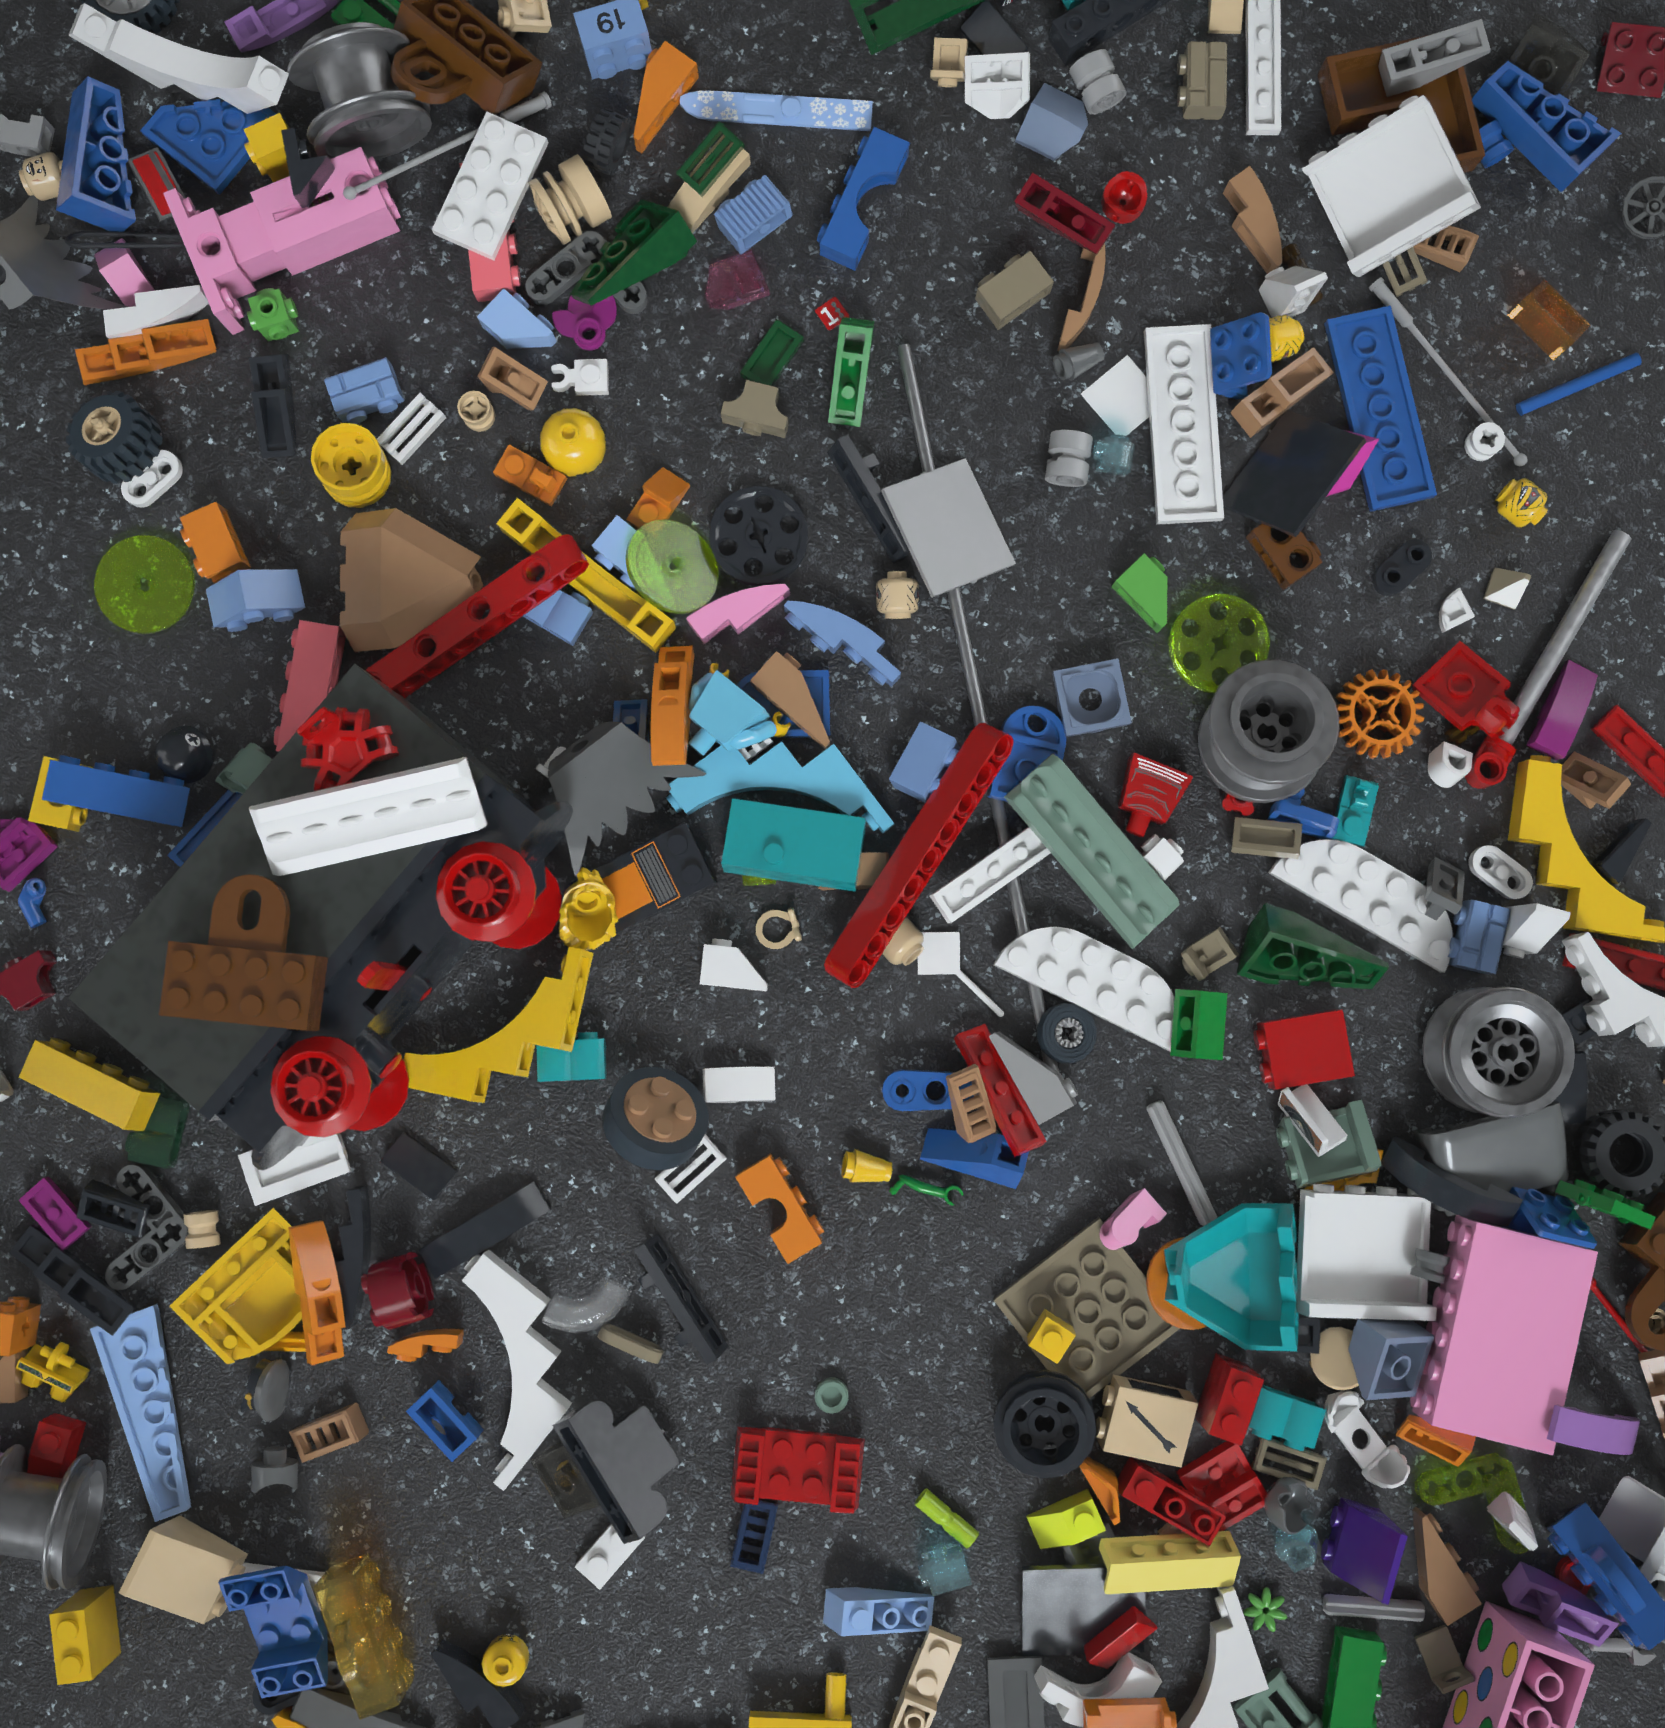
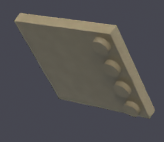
M1097 1217L993 1298L994 1302L1027 1344V1336L1044 1309L1073 1326L1076 1336L1058 1364L1033 1348L1031 1349L1047 1370L1067 1375L1083 1387L1089 1398L1109 1384L1113 1375L1119 1376L1180 1329L1164 1321L1154 1310L1147 1293V1278L1125 1249L1111 1250L1103 1245L1099 1233L1104 1223L1100 1217Z

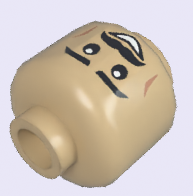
M46 152L25 159L22 169L19 170L20 180L29 196L34 195L41 201L58 197L63 160L60 161L53 152Z

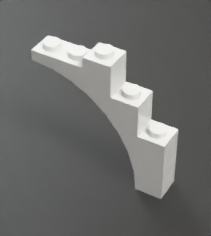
M1589 932L1574 934L1562 940L1566 948L1565 954L1567 959L1576 967L1582 978V987L1593 998V1001L1583 1006L1591 1029L1597 1032L1598 1036L1616 1035L1635 1024L1638 1038L1647 1047L1665 1046V998L1642 988L1622 974L1602 953Z

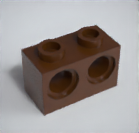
M1261 524L1253 529L1246 536V539L1282 590H1285L1323 563L1320 559L1321 552L1317 545L1311 540L1308 541L1301 531L1297 537L1283 532L1284 541H1276L1270 534L1272 527ZM1291 554L1298 555L1302 559V568H1295L1291 565L1289 561Z

